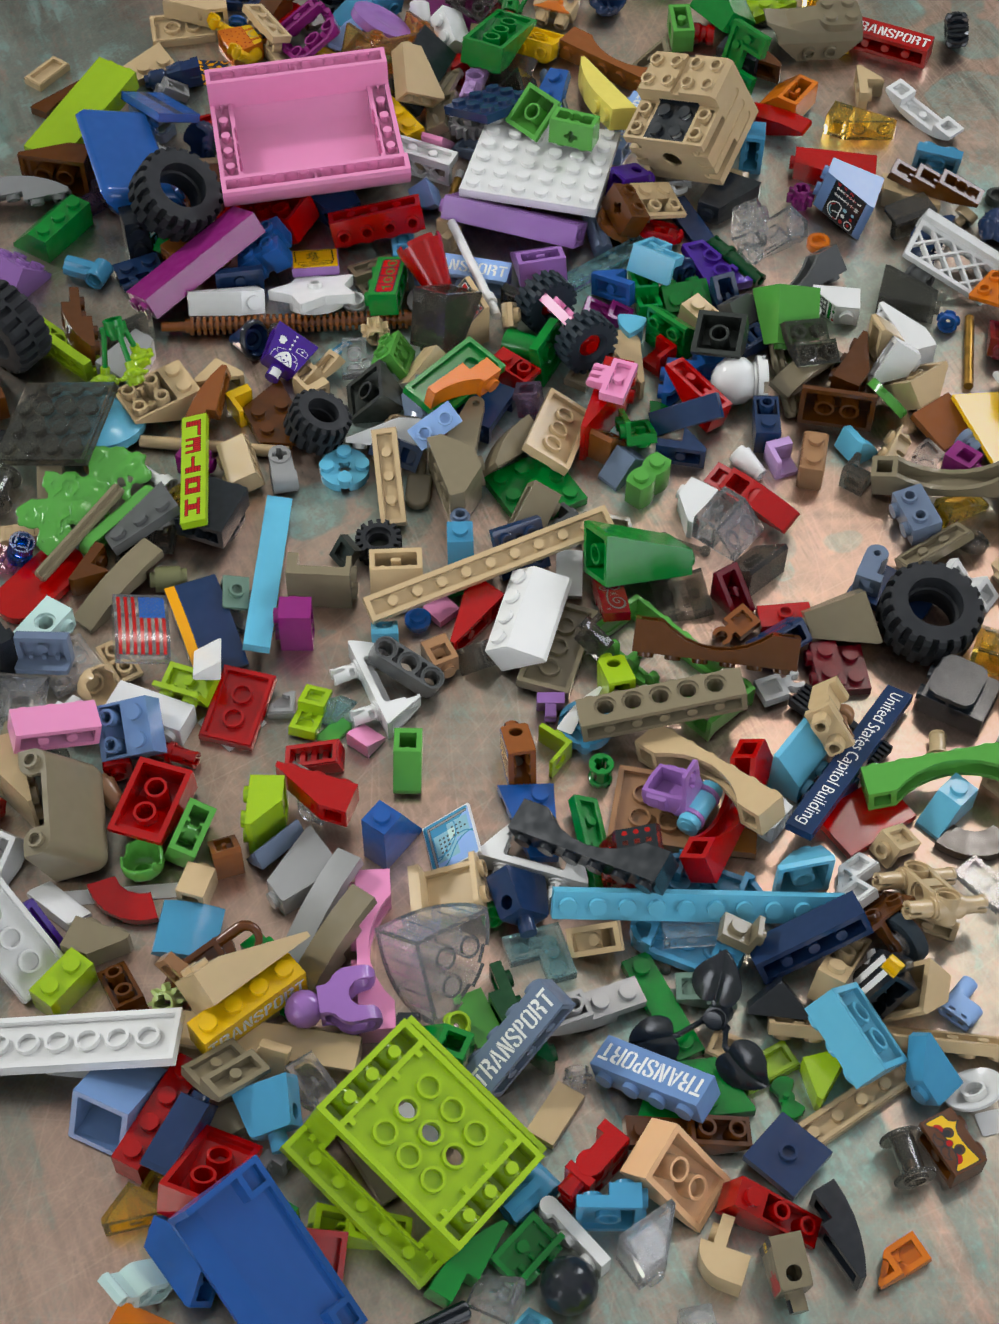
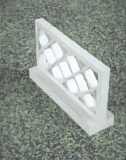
M930 208L919 218L916 229L902 254V257L969 298V293L972 291L971 285L979 284L983 279L979 268L987 272L999 270V252ZM921 230L930 235L931 239L923 240ZM940 243L949 247L951 252L943 253ZM934 244L937 254L929 255L926 245ZM920 247L923 256H916L910 252L911 249ZM960 255L968 259L971 264L963 265ZM953 257L957 267L949 268L946 258ZM939 259L943 269L938 270L935 268L931 260ZM973 269L976 279L969 280L965 270ZM959 271L962 281L957 282L954 280L951 273ZM972 300L973 302L977 303V304L980 305V306L983 304V303H981V302H977V301Z

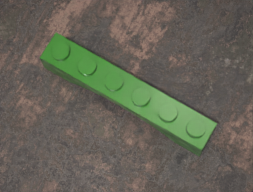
M986 742L978 746L954 748L951 751L927 753L923 756L899 758L891 762L871 763L861 767L860 784L868 810L896 806L907 794L917 787L932 780L953 776L956 772L959 775L981 776L999 781V742Z

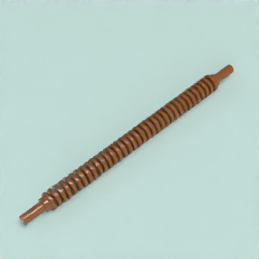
M407 309L404 310V314H401L400 310L399 315H379L383 321H388L389 324H392V329H396V324H398L399 329H402V324H405V329H408V326H413V324L437 323V313L413 314V312H408ZM348 311V316H345V312H341V316H339V312H335V317H333L331 312L329 317L326 314H322L323 317H320V315H316V317L314 315H310V317L304 315V318H302L301 314H297V318H295V313H291V318H289V313H285V318H283L282 314H278V318H276V314H272V319H270V314H266V319H264V315L260 314L258 319L257 314H254L253 319L263 322L269 333L271 328H274L279 321L294 331L298 327V332H302V327H304V331L308 332V327H310L311 332H314L315 327H317V332H321V327H323V331H327V326H329L330 331H333V326H336V331H340V326H342V331H346V326H348L349 331H352V326L355 327V330H358V325L366 324L367 317L374 316H370V311H367V316H364V311H360V316H358V311H354V316L351 315V311ZM245 315L241 316V320H239V316H234V320L232 316H228V320H226V316H222V320H220V316H215V321L213 316H209V321L207 316H203V321H201V316H197L196 321L195 317L191 316L190 319H185L183 322H161L162 332L186 331V333H191V336H195L196 331L197 335H202V331L204 335H208V330L210 335H214V330H216L217 335L221 334V330L223 335L227 334V330L229 334H233L234 329L236 332L247 321L251 320V315H247L246 320Z

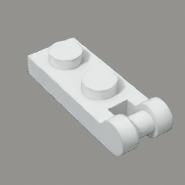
M550 1195L543 1197L539 1204V1217L548 1226H553L557 1234L562 1232L565 1238L561 1243L568 1249L572 1247L579 1257L592 1265L599 1278L603 1277L610 1270V1256L555 1197Z

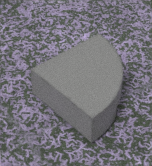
M296 691L285 692L282 694V697L271 703L267 712L268 719H293L296 713Z

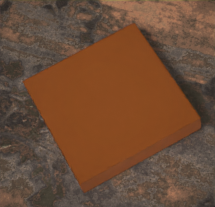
M949 392L914 412L910 417L912 422L941 455L952 447L962 431L969 428L953 403Z

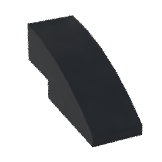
M832 1179L813 1191L809 1204L823 1222L818 1238L857 1291L862 1287L867 1276L862 1237L855 1215L844 1193L835 1179Z

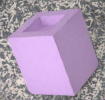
M789 436L767 441L765 444L763 459L775 480L796 475L798 472L791 458L793 442Z

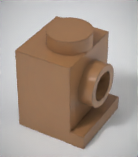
M445 633L420 642L421 657L439 667L443 671L445 679L452 677L456 673V670L459 669V656Z

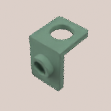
M223 575L220 582L222 607L224 609L247 611L249 609V577Z

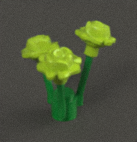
M114 316L103 320V327L99 328L102 344V366L100 367V374L92 377L90 383L95 384L101 392H111L121 381H126L129 387L141 384L145 381L144 375L149 372L148 369L144 368L151 364V357L154 356L152 348H140L139 344L135 343L125 320H122L121 316ZM125 336L129 344L131 345L129 347L132 352L131 355H129L128 349L124 341ZM107 337L110 338V341H119L126 360L124 364L127 370L121 378L110 373Z

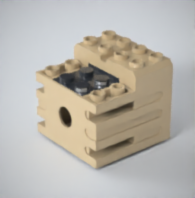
M656 51L650 58L651 62L646 72L641 76V82L636 90L641 101L623 138L626 142L632 143L630 149L636 154L639 164L645 165L644 169L653 172L654 176L724 185L759 110L734 61L729 58L703 55L689 57L688 54Z

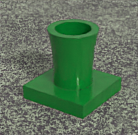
M550 317L537 336L510 327L504 333L501 341V348L509 349L541 369V373L534 378L536 386L545 387L562 362L555 354L556 350L554 349V344L558 343L555 337L561 334L559 331V319Z

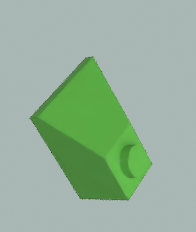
M529 82L505 121L537 142L549 125V120L557 106L560 107L562 103Z

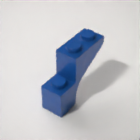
M693 354L692 360H686L707 380H711L712 371L725 357ZM667 357V363L679 358ZM661 366L660 381L664 383L658 385L657 399H661V403L669 407L675 405L680 400V397L665 367Z

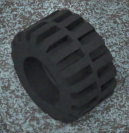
M316 389L303 390L295 396L283 423V427L286 428L284 432L287 436H290L289 440L297 444L296 447L299 449H304L309 454L315 453L321 456L323 453L326 455L337 449L339 445H342L352 425V414L348 412V406L344 405L343 401L340 398H336L332 393H326L325 390L321 389L319 391Z

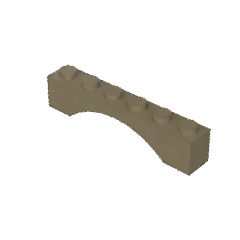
M873 456L871 468L872 494L892 495V492L921 483L928 496L999 498V461L977 468L949 470L922 466L899 456Z

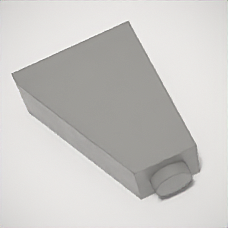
M135 328L130 332L135 343H138L140 348H152L153 350L152 362L144 368L150 371L156 358L155 342L149 334H144ZM125 336L124 341L128 349L129 355H131L132 352L129 348L131 345L129 344ZM118 342L107 351L110 373L121 378L127 369L124 364L126 360ZM102 356L95 361L97 374H100ZM121 381L116 387H121L127 383L126 381Z
M311 825L305 828L267 879L268 893L266 897L274 909L279 908L284 916L301 907L319 874L333 855Z

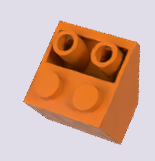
M798 74L778 83L760 103L779 107L804 116L816 102L819 82Z

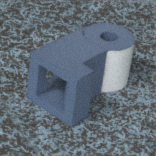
M875 544L866 549L856 572L852 590L859 588L866 591L867 595L878 597L884 578L882 574L886 569L889 552L884 546Z

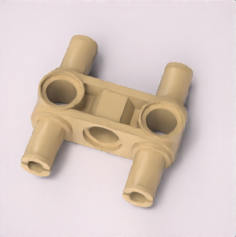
M907 860L904 862L903 867H899L895 871L875 872L873 874L875 879H872V886L878 889V891L897 889L902 894L915 896L916 900H906L902 904L904 906L902 907V915L906 920L927 918L937 925L950 927L956 924L957 919H961L966 914L986 913L988 910L986 907H988L989 903L986 895L963 896L951 886L956 883L954 879L957 878L956 870L952 866L932 868L922 861Z

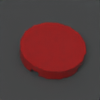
M653 219L645 225L639 235L645 239L653 236L676 245L682 242L684 232L682 229L676 230L677 226L673 223Z

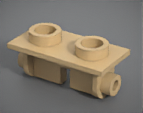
M903 424L895 431L891 429L883 439L885 446L878 451L876 456H899L901 458L905 456L911 444V439L908 434L901 432L904 427Z

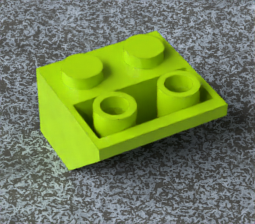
M250 774L249 786H244L243 802L246 803V810H241L240 824L241 828H244L243 842L248 843L250 854H253L287 827L289 803L285 775Z

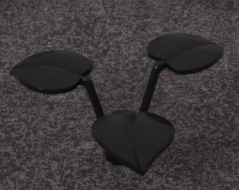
M727 949L703 961L693 972L692 986L695 993L704 1001H712L711 1006L699 1020L674 1033L672 1021L668 1017L653 1015L641 1020L633 1028L629 1036V1043L675 1060L680 1050L676 1038L705 1024L711 1030L723 1031L722 1048L725 1053L718 1056L715 1066L724 1082L734 1088L746 1091L761 1090L770 1084L766 1057L756 1043L746 1039H739L734 1041L730 1047L728 1046V1033L731 1029L728 1023L734 1014L732 1006L741 997L742 982L738 967Z

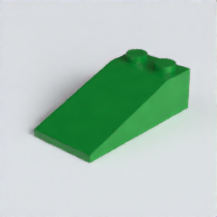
M498 8L463 37L460 62L466 63L472 68L486 69L489 73L500 74L510 65L537 24V20Z

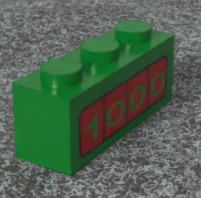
M378 257L376 266L372 267V279H369L368 292H365L364 295L365 306H369L370 316L399 315L409 278L408 268L399 257Z

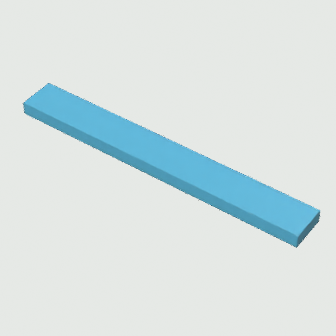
M267 495L242 650L270 653L274 627L273 608L277 607L292 498Z

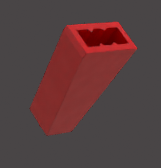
M796 147L795 156L791 155L789 169H793L792 179L816 186L817 181H823L820 178L825 164L830 166L833 157L876 175L877 155Z

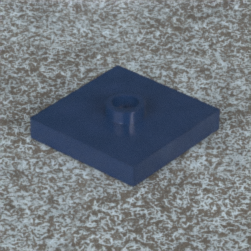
M782 1112L743 1155L742 1160L793 1201L829 1160L833 1151Z

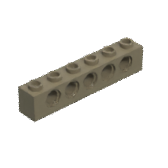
M740 667L724 668L716 672L695 674L691 677L670 679L657 684L641 685L637 688L622 691L615 690L607 694L586 696L575 700L583 742L748 709L747 691Z

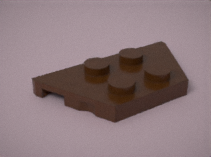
M281 380L276 384L270 385L244 406V417L258 444L290 446V450H293V446H297V444L289 440L290 436L285 434L286 428L283 427L284 419L292 404V400Z

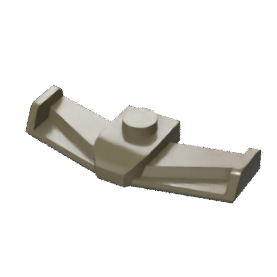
M460 67L445 73L439 83L445 99L434 108L425 107L426 129L430 134L440 136L449 132L448 118L445 115L444 106L452 103L453 99L459 97L458 92L454 89L458 81L465 75Z

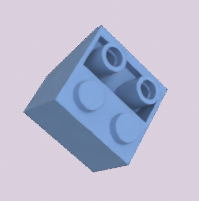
M143 695L96 706L102 724L99 742L102 762L123 758L133 760L139 759L140 756L147 758L167 753L159 698Z

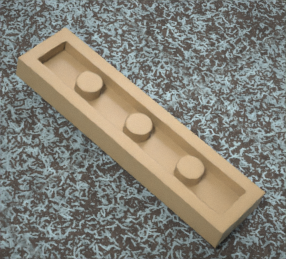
M389 427L371 430L381 523H384L386 519L390 521V525L395 523L397 527L407 525L397 428Z

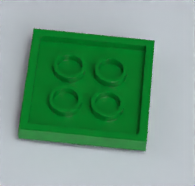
M531 456L484 477L486 488L509 517H511L527 483L534 480L561 494L562 496L558 503L564 502L574 509L586 505L588 497L568 472L563 476ZM558 512L554 517L551 516L549 521L557 518Z

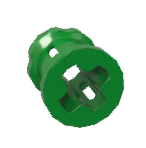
M605 753L593 755L589 760V784L595 789H606L613 780L611 772L614 769V761Z

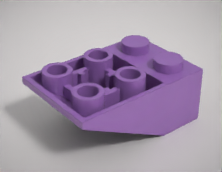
M553 245L510 252L519 285L522 287L526 285L524 281L527 279L532 280V275L535 273L541 275L542 270L549 272V269L554 270L567 280L566 257L562 246Z

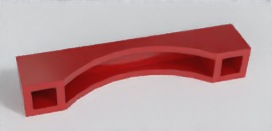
M740 739L730 757V764L735 765L743 773L757 778L760 783L766 785L773 761V756L766 740ZM726 793L712 824L702 833L689 837L679 857L691 883L718 882L745 825L740 823L739 813L733 801Z

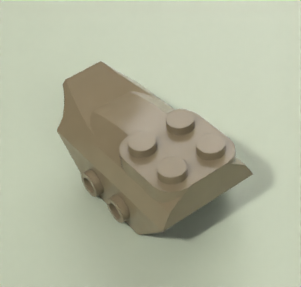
M818 0L816 6L782 9L763 8L767 25L774 30L778 45L796 61L839 59L863 40L862 14L856 0Z

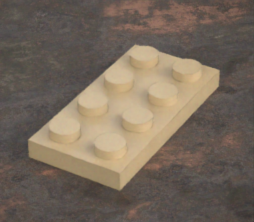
M551 387L546 394L521 450L532 458L544 463L553 471L565 476L580 446L581 424L587 409Z

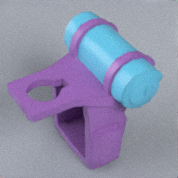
M696 759L692 760L687 769L660 763L642 788L643 802L651 807L679 816L676 824L683 833L689 836L697 835L699 830L704 827L706 819L714 807L719 804L720 798L723 795V790L717 783L710 780L702 781L699 763Z

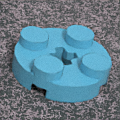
M339 445L337 449L326 454L319 462L321 480L326 487L333 491L341 492V489L348 488L350 491H355L364 486L369 480V459L362 452L351 449L349 445ZM349 468L350 471L343 470L341 472L340 469Z

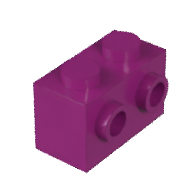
M279 597L278 608H273V623L276 624L275 639L280 640L281 651H314L315 625L312 597Z

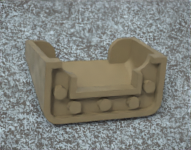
M38 748L18 752L20 771L28 777L41 776L44 825L31 829L24 838V858L55 882L102 869L108 860L109 853L101 772L92 764Z

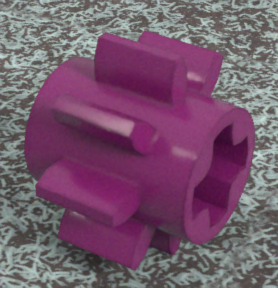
M800 182L796 183L794 187H789L786 202L791 203L793 210L804 211L807 207H812L815 195L812 194L813 191H810L811 188L808 184Z

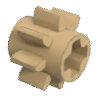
M380 316L367 317L366 324H361L362 340L367 341L371 346H378V340L384 334L390 333L389 322L383 321Z

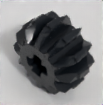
M955 11L946 14L943 27L944 41L948 48L956 49L967 45L969 40V19L966 12Z

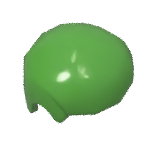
M138 839L126 844L125 855L120 857L122 873L126 878L136 882L153 880L162 872L165 865L162 846Z

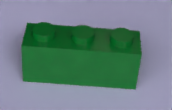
M69 195L51 208L14 241V247L50 264L94 224L90 203L75 195Z

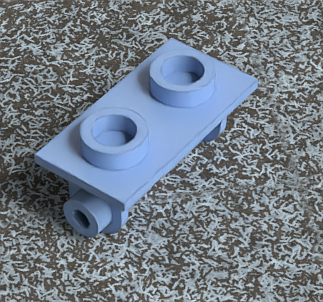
M446 401L409 428L407 432L421 451L427 448V437L438 434L445 435L463 420L449 401Z

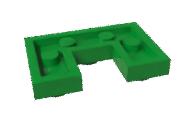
M739 18L734 20L721 57L734 61L750 95H752L757 78L741 68L747 52L759 60L765 59L772 38Z

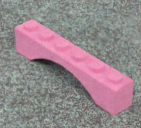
M390 868L359 870L355 876V882L349 884V887L352 883L375 897L377 901L375 907L359 925L362 932L351 944V951H357V960H351V966L369 965L372 967L370 954L375 932L383 918L392 909ZM376 977L374 986L371 989L356 994L352 999L358 1005L377 1006L383 1016V1023L380 1028L359 1034V1037H362V1044L380 1043L396 1027L395 1000L384 990Z

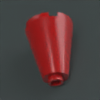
M436 231L435 236H433L432 232L420 235L408 241V247L404 250L402 247H399L397 250L399 258L431 299L436 298L437 301L447 298L453 288L440 232Z

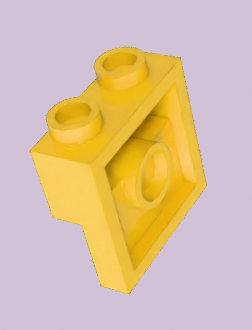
M534 27L517 55L526 58L533 57L540 63H549L557 57L559 39L564 35Z

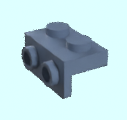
M15 631L13 641L18 656L14 668L16 674H69L75 659L69 632Z

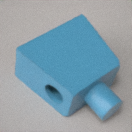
M284 1072L248 1085L232 1094V1098L250 1138L258 1141L269 1140L272 1155L281 1154L282 1152L279 1149L288 1140L287 1132L302 1126L297 1075Z

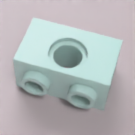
M46 596L13 633L15 634V631L69 632L71 634L76 626L73 609Z

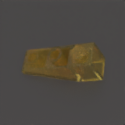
M835 100L826 115L823 133L842 140H893L898 120Z

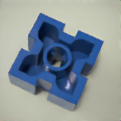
M278 216L264 220L261 223L266 232L238 254V267L262 264L263 276L266 279L269 277V273L274 270L276 273H279L293 266V253L289 249L292 247V233Z

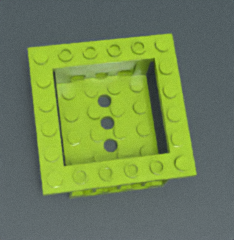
M411 1015L408 1019L404 1018L343 1079L279 1150L420 1290L445 1262L468 1243L545 1157L543 1153L547 1148ZM402 1102L410 1103L415 1111L414 1117H403L398 1110L399 1104ZM426 1125L433 1126L438 1132L437 1141H427L422 1135V1128ZM337 1136L430 1227L418 1242L325 1150ZM448 1149H456L461 1154L462 1161L460 1165H452L447 1161L446 1151Z

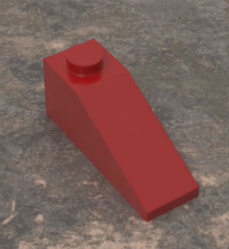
M684 357L667 363L665 370L682 402L715 392L719 393L724 417L700 424L699 426L706 433L722 426L733 403Z
M486 581L466 588L463 593L450 639L458 656L497 617L505 593Z

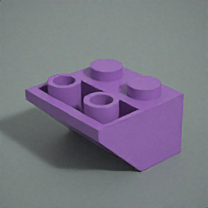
M0 248V279L6 280L10 285H14L26 297H29L51 278L52 274L44 270L45 266L33 260L29 262L26 260L27 256L20 252L14 251L12 253Z

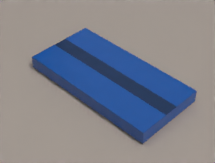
M121 91V99L158 122H200L199 113L162 92Z

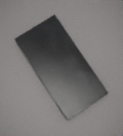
M424 25L417 33L412 44L422 46L438 83H440L457 54L432 30ZM392 74L388 83L391 95L395 98L394 77ZM399 102L415 117L420 116L425 106Z

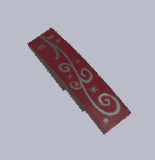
M590 576L595 604L599 608V613L602 614L603 622L631 620V611L624 586L606 588Z

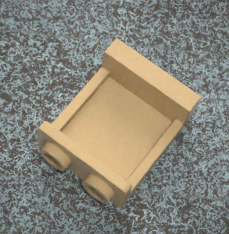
M475 851L468 852V861L425 872L419 864L407 866L411 917L421 930L488 914L487 902L491 901V896L484 877L488 876V870L484 859L480 860Z

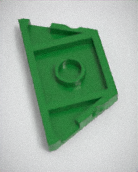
M716 1057L678 1061L715 1076L721 1094L709 1115L755 1116V1105L743 1090L728 1085L719 1076L715 1066ZM643 1100L638 1116L680 1118L675 1112L665 1108L663 1110L657 1109L645 1100Z

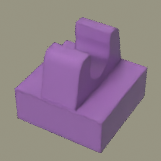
M537 692L536 711H545V722H556V711H562L565 705V692Z

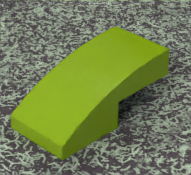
M306 684L298 699L297 711L288 726V735L315 741L328 710L333 690Z

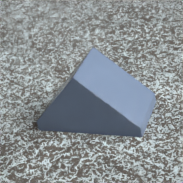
M617 445L598 474V479L616 492L626 485V479L630 472L641 467L646 458L632 448Z

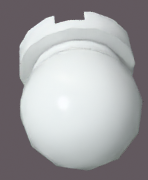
M756 355L751 363L745 357L740 359L724 358L712 371L711 384L729 399L733 405L746 403L749 399H753V396H768V393H764V382H769L768 359H766V355Z

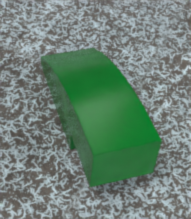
M627 271L628 279L635 281V303L633 305L636 315L647 318L648 306L650 304L663 308L659 296L658 283Z
M501 1220L472 1237L457 1254L444 1264L432 1279L423 1296L445 1309L453 1302L462 1282L472 1287L480 1279L508 1222Z

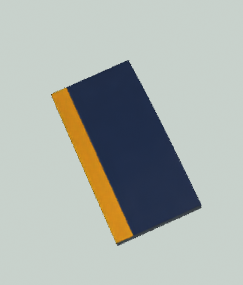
M215 574L164 589L179 637L182 639L192 667L194 651L221 638V672L224 664L239 668L249 667V661L245 650H242L243 644L230 609L222 607V589Z

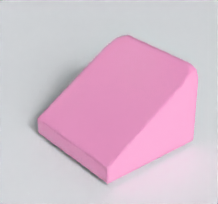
M362 724L346 734L347 745L367 758L386 740V737L366 724Z

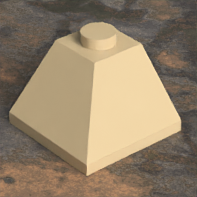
M947 361L920 364L916 371H911L908 377L889 381L883 384V387L906 410L917 409L918 411L940 397L948 363Z
M931 958L913 962L914 967L909 972L917 986V990L882 1020L883 1023L925 1015L947 1003L951 975Z

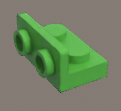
M399 330L392 334L386 333L378 340L379 344L373 353L374 357L371 365L380 359L386 363L389 371L401 380L408 375L416 351Z

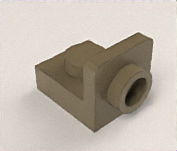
M725 912L720 918L717 940L749 955L756 946H761L766 938L767 930L764 929L766 917L759 915L752 924Z

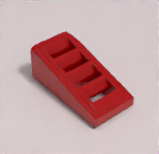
M339 739L289 745L285 749V763H294L300 768L311 771L317 770L324 773L344 772L345 748ZM296 754H300V762L296 763ZM308 754H311V761H307ZM319 754H323V759L319 760Z

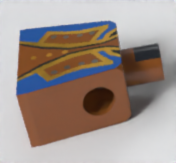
M514 720L507 721L500 728L501 757L507 784H537L536 748L527 723L519 724ZM515 756H520L523 759V763L520 766H517Z

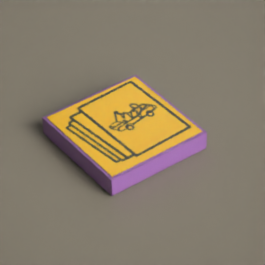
M338 248L291 251L293 253L292 275L294 278L340 274Z

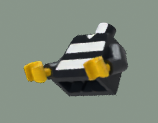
M874 948L867 952V961L854 972L853 982L858 983L881 1020H883L917 990V986L909 972L914 967L911 958L898 952L890 953L885 949Z

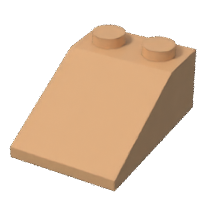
M651 1118L620 1169V1172L627 1179H631L634 1182H642V1188H648V1197L697 1233L701 1232L715 1208L723 1183L731 1180L679 1124Z

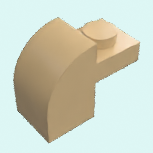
M723 1213L720 1224L713 1222L708 1240L702 1238L700 1240L697 1252V1266L701 1276L711 1287L739 1298L751 1256L727 1247L735 1217Z

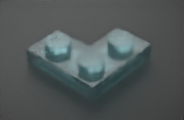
M559 922L537 927V935L531 938H521L519 933L502 937V945L510 968L539 960L545 978L552 979L556 984L577 978V970Z

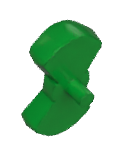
M787 1076L777 1077L773 1080L769 1089L778 1098L781 1105L780 1114L784 1112L791 1119L797 1121L803 1116L805 1106L795 1100V1095L792 1092L794 1080Z

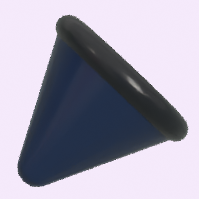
M251 319L229 337V341L248 359L256 361L262 357L269 332L263 322Z

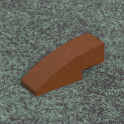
M222 364L205 381L192 400L185 417L207 413L209 425L211 419L221 420L226 400L225 393L228 391L231 378L227 365Z

